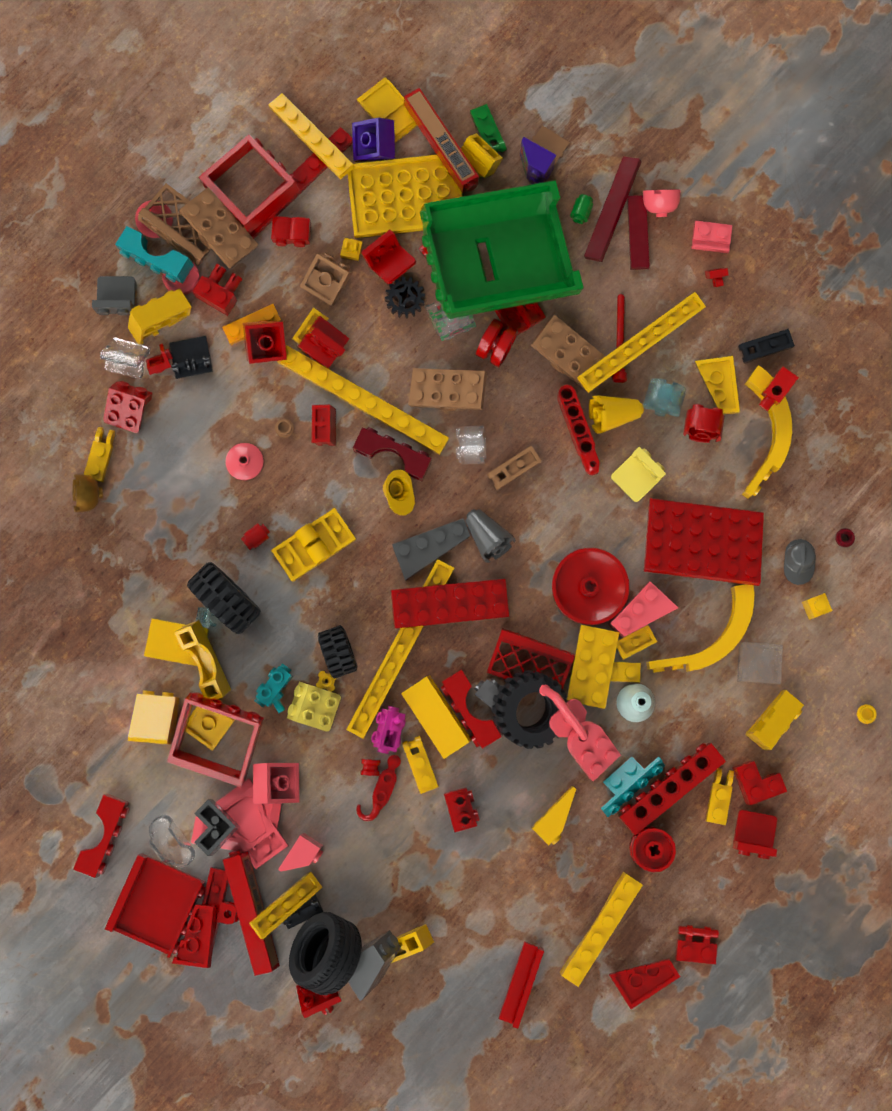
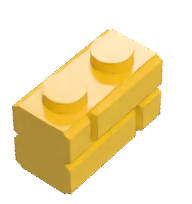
M477 133L467 137L464 145L461 147L462 152L480 177L486 178L494 174L503 160V157Z

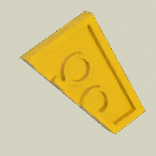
M733 356L695 361L716 407L721 408L724 415L740 413Z

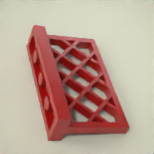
M502 628L486 673L503 679L508 677L514 678L510 670L520 666L524 672L522 664L532 660L537 672L551 667L555 675L552 679H557L563 689L575 654ZM501 642L510 644L513 651L502 655L499 649ZM522 649L528 650L531 658L520 662L516 652ZM514 653L518 664L508 668L504 658ZM542 655L547 658L549 664L538 668L535 658ZM502 659L506 669L501 672L492 670L494 662ZM558 662L567 664L565 672L557 675L553 665Z

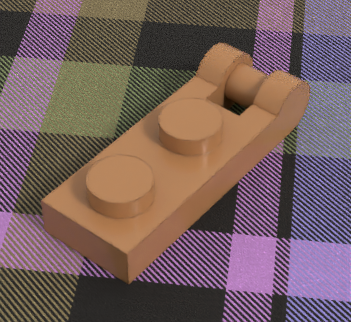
M530 446L489 472L487 476L490 480H493L495 483L494 487L498 491L542 461L533 447ZM502 472L506 477L503 480L498 476Z

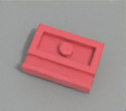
M695 221L691 249L729 253L732 225Z

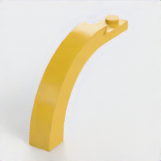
M758 365L744 385L750 388L762 401L764 397L761 394L773 377ZM776 389L772 390L774 395L778 394ZM786 397L783 398L780 404H773L768 411L772 425L771 446L764 463L741 494L747 499L752 495L756 496L762 488L759 486L762 480L766 481L772 471L777 472L788 454L792 438V418Z
M745 584L731 588L732 609L729 621L723 633L711 646L689 656L646 662L647 670L653 669V673L665 671V667H672V670L683 669V665H686V671L689 672L710 666L725 657L740 642L750 624L754 608V585Z

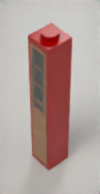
M418 88L405 95V108L461 192L474 190L479 182L478 174L421 89Z
M240 849L229 852V856L223 859V864L254 976L273 972L280 964L272 935L270 933L264 939H260L249 924L264 911L248 851L240 852Z

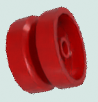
M494 318L484 332L475 355L484 360L493 351L490 363L499 368L506 359L517 337L518 330L509 326L501 335L504 324Z
M645 827L637 835L632 836L629 844L630 855L633 861L639 867L649 872H661L667 869L674 861L676 855V847L672 837L664 830L655 827ZM650 846L655 847L654 852L649 850Z

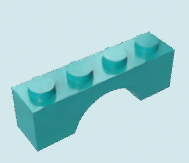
M126 226L115 244L120 250L119 253L128 259L129 257L134 258V261L143 267L145 265L149 266L150 270L156 274H165V277L174 283L178 281L183 284L194 266L192 261L175 250L162 256L148 254V240L142 233Z

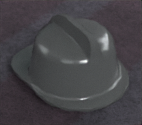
M802 539L794 540L788 544L785 550L784 574L787 580L796 585L809 582L815 571V549L808 541Z

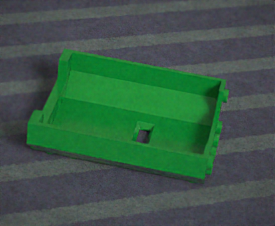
M556 180L424 203L423 209L420 211L421 221L423 222L422 243L427 248L428 254H426L428 265H431L432 268L431 280L436 284V299L440 301L441 307L448 319L578 295L584 289L580 271H573L560 223L556 207L560 200ZM485 242L495 280L487 281L478 243Z

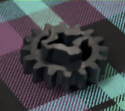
M402 277L400 282L398 279L395 280V285L389 284L391 290L385 291L386 295H388L385 297V302H389L387 308H392V314L398 312V318L405 314L406 319H408V314H412L414 317L416 310L421 312L420 305H425V301L422 300L425 299V293H422L424 291L423 286L418 287L419 281L412 283L411 277L408 281H405V277ZM412 289L415 290L417 296L412 293ZM408 292V298H406L403 302L402 298H404ZM393 299H394L395 301H398L399 306H396V305H395V303L393 302Z

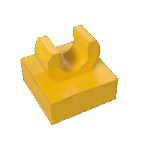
M344 238L340 254L341 258L359 261L363 242Z

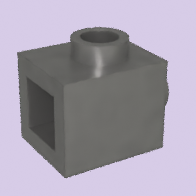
M487 679L485 682L481 680L474 688L477 691L475 695L492 708L496 704L493 701L494 695L498 696L500 691L497 689L500 684L494 679L491 681Z

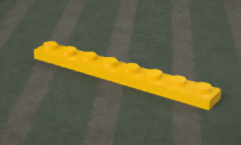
M696 292L692 293L579 375L577 379L589 393L706 307Z

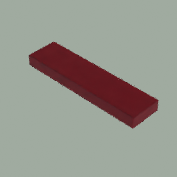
M643 195L628 196L630 270L649 269L647 209L644 205Z

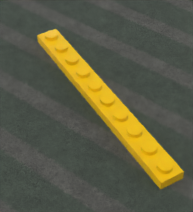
M287 345V360L277 361L282 366L438 455L441 454L449 440V437Z
M437 559L423 587L446 585L454 571V567ZM424 626L400 628L346 729L347 731L364 739Z

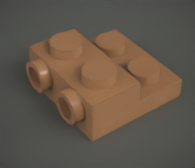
M317 253L300 287L333 306L353 272L349 270V265L341 261L339 264L333 261L334 257L329 253Z

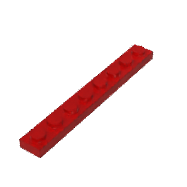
M341 127L328 138L342 153L353 143V138ZM314 153L292 173L298 180L296 184L300 191L250 233L253 239L272 222L273 217L278 216L328 168ZM284 181L279 187H277L264 201H266L271 195H273L278 189H280L286 182Z

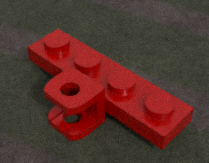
M210 867L202 904L217 906L214 948L219 923L233 924L238 922L239 918L235 903L225 900L229 883L226 871Z

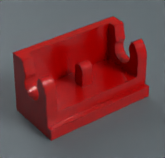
M312 405L311 443H315L318 446H323V444L336 446V408L332 405Z

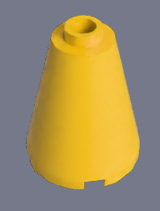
M595 395L592 396L594 399L589 401V418L593 419L594 425L591 426L597 434L639 419L644 412L643 404L637 399Z

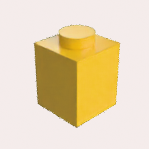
M825 593L802 602L809 620L832 611Z

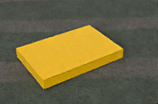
M151 618L144 657L197 666L193 657L187 651L181 649L174 634L175 631L185 626V624ZM204 628V631L208 637L209 629Z

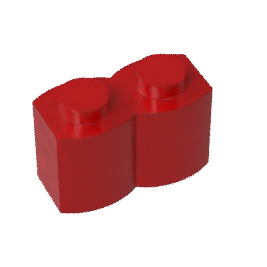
M283 216L272 218L271 240L277 246L284 247L287 244H294L296 247H305V245L310 244V218Z

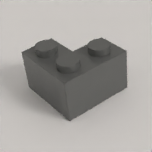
M208 799L194 813L208 827L194 842L207 856H213L240 828L213 799Z

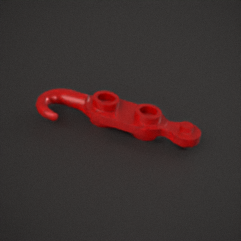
M391 755L388 758V768L382 771L378 778L372 796V812L369 815H364L361 812V805H357V815L363 821H372L377 818L380 810L390 800L397 780L395 769L401 764L399 756Z

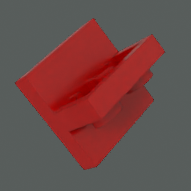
M318 316L297 347L319 364L329 369L336 357L342 356L345 351L344 346L350 338L324 318Z

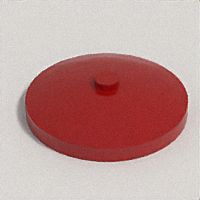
M583 548L568 554L557 566L552 578V595L558 609L570 620L583 625H598L611 620L623 609L629 595V579L624 566L614 555L598 548Z

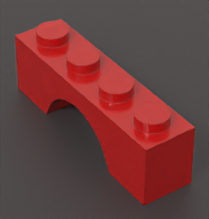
M462 670L442 681L443 686L440 688L446 697L450 695L453 700L451 706L456 714L460 712L462 715L461 723L466 731L468 729L471 730L474 736L470 738L476 747L480 746L483 749L502 737L492 720H479L469 713L466 706V695L472 686Z
M110 794L102 796L96 814L104 824L103 838L95 848L80 851L73 870L93 878L104 874L107 868L106 859L108 856H111L115 847L113 845L114 839L120 835L122 826H120L122 819L127 817L130 810L128 801Z

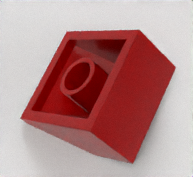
M283 321L243 323L246 357L249 364L287 360Z

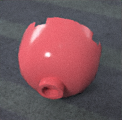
M680 190L643 191L644 205L649 212L656 213V217H667V213L674 212L680 203Z

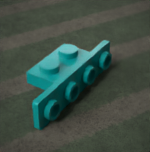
M631 756L603 781L605 786L615 795L601 808L607 817L614 815L619 811L620 806L634 797V794L639 789L646 787L649 780L663 771L665 767L663 760L657 757L644 769Z

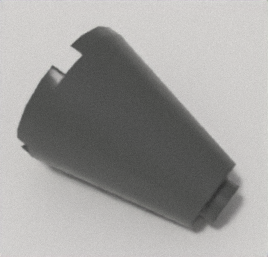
M473 509L466 515L465 522L485 563H490L489 559L493 557L495 560L500 558L512 547L510 543L512 541L515 543V537L480 509Z

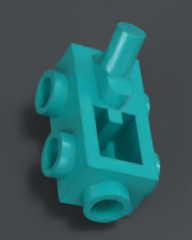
M283 663L278 668L274 667L268 674L269 680L266 684L262 683L256 690L258 694L254 701L263 708L265 705L270 707L273 704L278 713L283 712L285 708L280 699L284 696L282 690L293 677L290 674L291 669Z

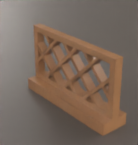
M165 183L148 205L139 212L138 220L199 266L211 249L206 248L204 252L200 250L196 244V241H200V239L195 237L194 228L191 225L180 226L179 217L184 216L178 213L177 204H187L189 200ZM166 190L173 195V201H163L162 195ZM161 205L162 214L155 215L150 211L153 206ZM164 205H174L175 213L165 214ZM176 217L177 226H169L166 223V218ZM181 229H191L193 237L185 238L181 234Z

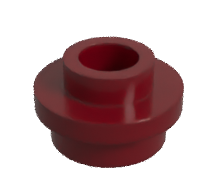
M843 528L836 533L835 540L839 546L846 548L854 543L855 535L850 529ZM842 535L847 536L846 542L842 540Z

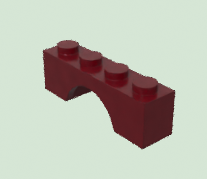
M361 428L353 446L354 452L370 459L381 452H393L403 460L405 472L410 477L423 482L432 462V458L429 457L430 454L419 450V452L414 451L412 446L403 442L402 444L396 443L393 437L388 435L383 437L377 434L378 431L373 428Z

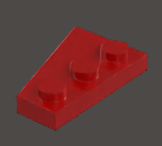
M195 905L187 924V931L184 938L180 941L179 951L173 958L172 964L202 968L211 967L217 906Z
M669 958L609 974L630 1009H633L681 977Z

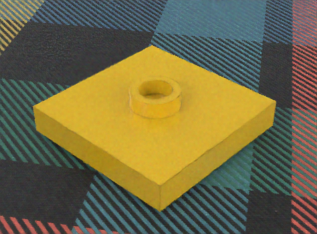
M196 707L189 717L186 732L213 751L235 719Z

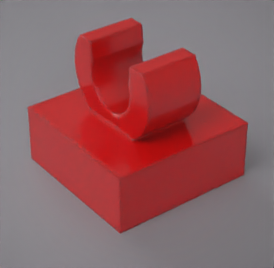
M722 267L705 271V276L707 279H712L713 287L724 286L722 277L729 276L728 268Z

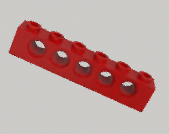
M703 742L695 749L697 751L695 754L684 757L680 761L681 765L679 767L669 769L665 773L666 777L663 780L657 779L650 785L651 789L647 793L641 792L635 797L636 801L632 805L628 803L620 809L621 814L618 817L633 835H637L726 762L712 743L705 744ZM700 757L705 760L703 768H699L696 764L697 759ZM685 769L690 772V778L686 781L681 777V773ZM669 782L675 784V790L671 793L666 790V785ZM654 794L660 796V802L657 805L651 803V797ZM639 806H643L645 809V814L642 817H637L636 809Z

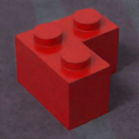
M748 761L732 767L747 805H753L787 792L780 773L774 772L761 777L755 761Z

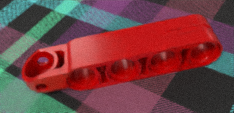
M564 385L559 389L557 399L576 452L580 456L586 473L589 475L598 474L599 459L595 451V443L576 391L571 385ZM569 392L571 394V398L565 399L562 397L561 393ZM575 409L578 415L570 416L568 410ZM580 426L584 429V433L577 434L574 428ZM588 444L591 450L584 452L581 449V445Z

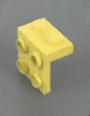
M640 447L611 475V479L634 502L640 501L666 475L664 472L665 468L659 462L655 463L650 458L651 454L645 448L641 449Z
M299 681L294 690L292 704L288 707L287 719L328 732L331 729L341 696Z

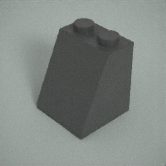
M390 930L362 947L358 966L348 982L360 1001L381 982L401 948L398 939Z

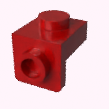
M163 343L159 345L160 355L146 359L150 375L161 373L171 367L170 360L173 358L169 348L165 349Z

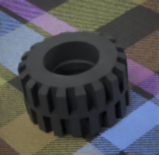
M339 625L319 632L318 641L330 675L335 679L357 671V663L345 629Z

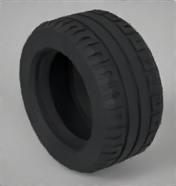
M322 912L308 919L298 931L290 950L289 970L294 982L319 995H330L342 989L353 976L361 956L362 940L356 925L331 912Z

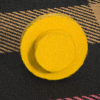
M865 704L858 708L856 715L861 723L870 724L875 721L877 713L873 706Z

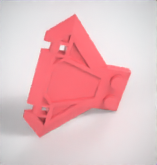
M250 778L244 781L241 787L237 786L216 802L240 826L221 848L233 851L240 849V852L248 851L251 863L255 869L264 865L289 846L278 830L282 803L253 804V782ZM197 816L195 817L191 839L193 844L208 828Z

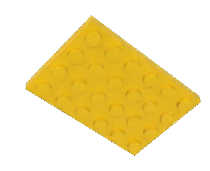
M437 155L353 164L354 169L347 174L354 238L380 236L388 230H391L394 234L423 231L420 211H422L424 203L462 197L461 190Z

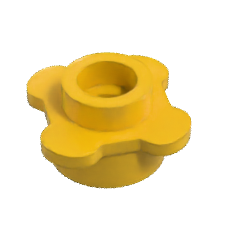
M320 671L316 687L327 689L330 692L334 691V684L337 678L334 679L325 671Z

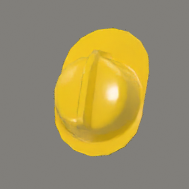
M403 470L392 471L383 484V493L388 500L390 509L398 515L405 516L413 510L415 505L412 481L407 472Z

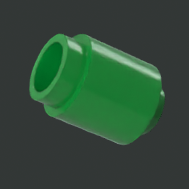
M580 194L576 198L570 214L573 222L583 224L588 221L593 208V199L590 196Z

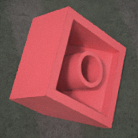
M299 763L253 764V804L300 803Z
M301 834L278 870L282 872L309 866L312 862L316 864L323 854L321 850L323 845L307 834Z

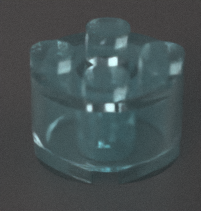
M651 379L642 406L655 410L654 414L664 417L665 414L679 417L686 395V388L675 382L672 385L667 384L665 379Z

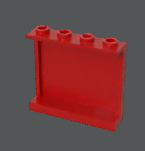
M143 853L138 854L105 926V930L121 933L168 954V958L173 956V954L177 955L180 948L178 947L182 935L185 936L187 923L196 902L205 893L206 887L203 886L206 881Z

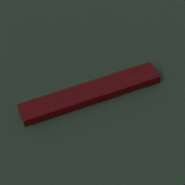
M623 156L584 254L586 259L603 262L641 165L639 158Z

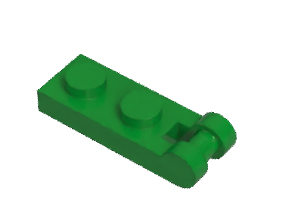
M485 104L470 110V115L479 136L496 152L500 151L502 153L507 151L506 144L500 135L488 105ZM496 141V145L492 146L490 144Z

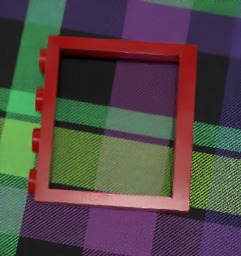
M248 134L198 178L205 188L209 187L250 234L300 190L296 184L298 180L293 174L289 175L286 172L285 166L280 161L277 163L274 160V155L269 150L265 151L263 149L264 146L258 138L253 139ZM254 149L286 183L246 217L213 182Z
M190 692L184 700L167 762L241 787L248 774L264 717L253 711L241 710L236 705L229 706L223 704L218 699L206 698L201 693ZM193 705L254 726L241 771L180 750Z

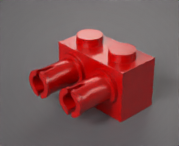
M216 264L209 277L201 276L192 292L197 299L228 316L237 302L234 292L243 279L238 275L236 277V274L232 273L226 285L221 287L218 283L227 270Z
M467 787L444 793L454 833L476 827V822L480 821L477 809H472L471 802H474L472 791H467Z

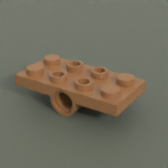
M209 187L179 210L198 232V237L203 245L208 249L212 248L229 269L258 247V243Z
M555 314L550 317L531 343L534 349L551 362L554 369L569 376L583 389L585 388L577 377L605 357Z
M413 368L408 405L410 407L438 408L444 411H456V409L483 410L487 372Z

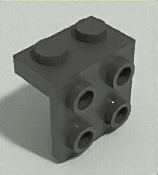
M132 276L98 277L97 300H92L94 311L99 315L130 314V311L135 307V278Z

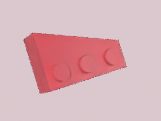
M650 581L608 625L615 632H619V636L623 638L678 609V607Z

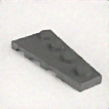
M464 518L392 544L405 581L470 537Z

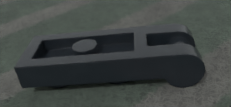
M788 328L738 345V349L740 352L742 351V360L746 364L791 349L795 345ZM754 347L755 353L750 354L749 348Z

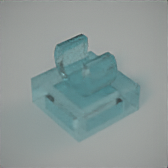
M198 607L196 621L200 620L203 628L215 627L217 624L210 621L211 616L215 615L207 608Z

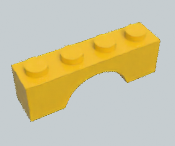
M200 620L182 626L175 631L174 634L181 649L187 651L197 664L200 675L198 686L202 695L209 699L224 697L231 691V688Z

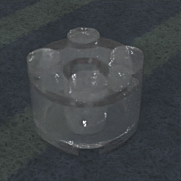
M461 426L456 428V439L460 444V447H456L457 459L459 458V463H462V465L486 463V438L483 437L485 432L484 426Z

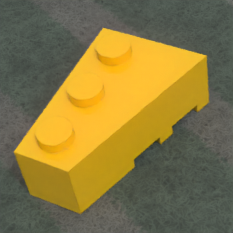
M181 289L170 290L160 298H153L143 306L138 305L130 311L128 329L140 346L144 344L143 339L151 334L154 337L157 336L159 329L167 325L171 327L189 316L192 307Z
M782 690L745 735L763 750H772L780 737L790 728L792 721L803 712L801 709L804 704L787 690Z

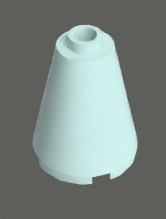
M633 683L620 690L616 705L623 718L631 722H641L649 718L653 713L655 698L649 688L642 684Z

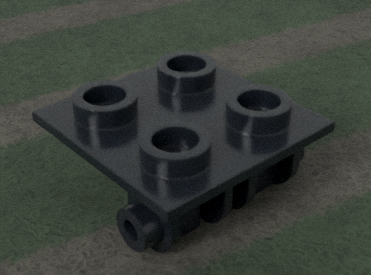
M206 336L169 343L173 358L172 370L175 373L176 379L213 372Z

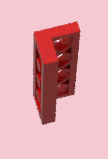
M525 941L498 1017L502 1021L511 1023L512 1027L517 1029L519 1028L544 953L542 947Z

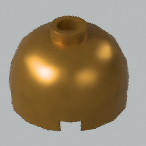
M74 474L75 479H73L72 487L73 501H76V506H73L74 512L90 511L98 505L99 499L103 498L102 487H98L97 481L89 475Z

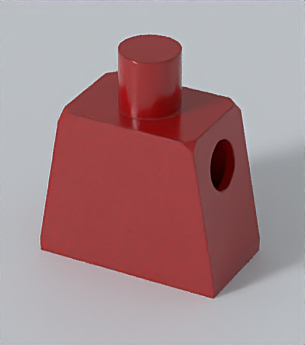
M784 366L780 368L761 395L764 398L759 406L768 412L773 404H780L799 377ZM773 389H776L778 391L777 395L773 394Z

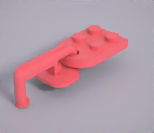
M542 685L539 689L540 694L549 697L559 709L550 718V728L556 736L568 737L567 746L569 752L588 778L592 781L596 780L621 754L600 726L594 722L585 721L587 711L580 701L571 699L566 703L561 695L551 689L550 686Z

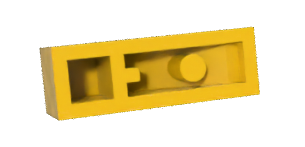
M571 786L531 827L548 846L551 843L555 845L562 837L560 834L563 832L576 792L574 786Z
M426 924L396 937L401 948L392 963L421 952L434 943Z

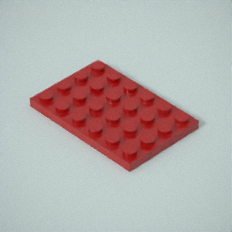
M650 498L643 572L759 586L761 584L764 512Z

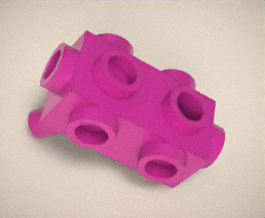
M388 706V710L382 708V711L377 714L376 723H378L377 731L373 732L371 741L374 743L373 747L378 748L377 752L389 754V751L397 752V748L401 744V731L406 723V714L399 713V708Z

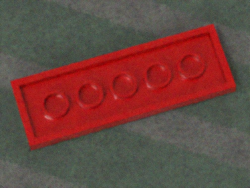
M506 579L390 590L394 629L509 617Z

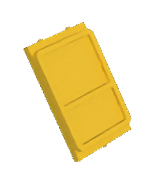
M386 77L357 98L358 103L372 119L384 118L394 120L395 143L417 127V124L404 106V97Z

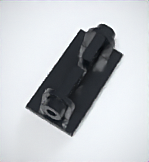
M316 894L283 922L288 929L310 919L316 914L324 912Z

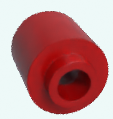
M257 523L243 534L244 536L241 540L249 550L256 549L270 538L268 536L270 531L264 524L259 525Z

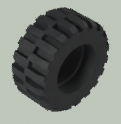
M212 562L206 563L188 581L187 586L195 597L235 634L243 633L260 615L261 610L233 580Z
M530 670L524 671V674L517 672L513 675L514 678L508 677L504 680L506 684L504 686L500 685L497 689L500 691L498 696L494 695L493 701L496 702L492 706V712L495 714L493 716L494 723L498 725L497 729L500 733L516 745L524 746L527 749H532L533 746L537 749L543 748L544 743L550 745L554 742V737L559 738L549 725L550 718L559 709L549 697L543 696L545 699V711L542 718L531 726H522L517 721V706L526 695L533 692L540 693V687L545 684L559 693L566 703L568 702L566 700L568 695L558 682L547 675Z

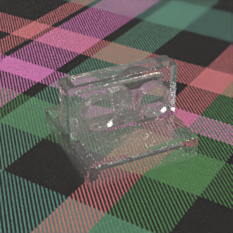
M114 338L101 351L100 359L105 360L104 370L141 379L144 372V361L150 354V347Z

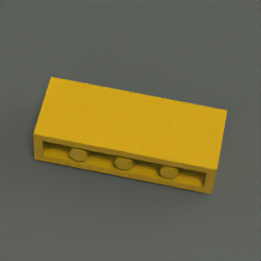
M430 675L401 693L443 759L472 741Z

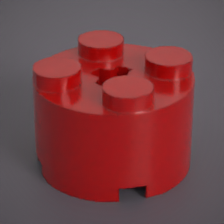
M700 404L693 405L692 409L687 410L683 435L686 436L688 434L690 440L702 443H710L711 439H716L715 442L722 439L725 419L723 410L721 408H704Z

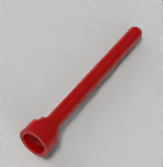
M619 294L617 297L616 349L624 344L625 296L623 294ZM624 367L612 375V382H627V373Z

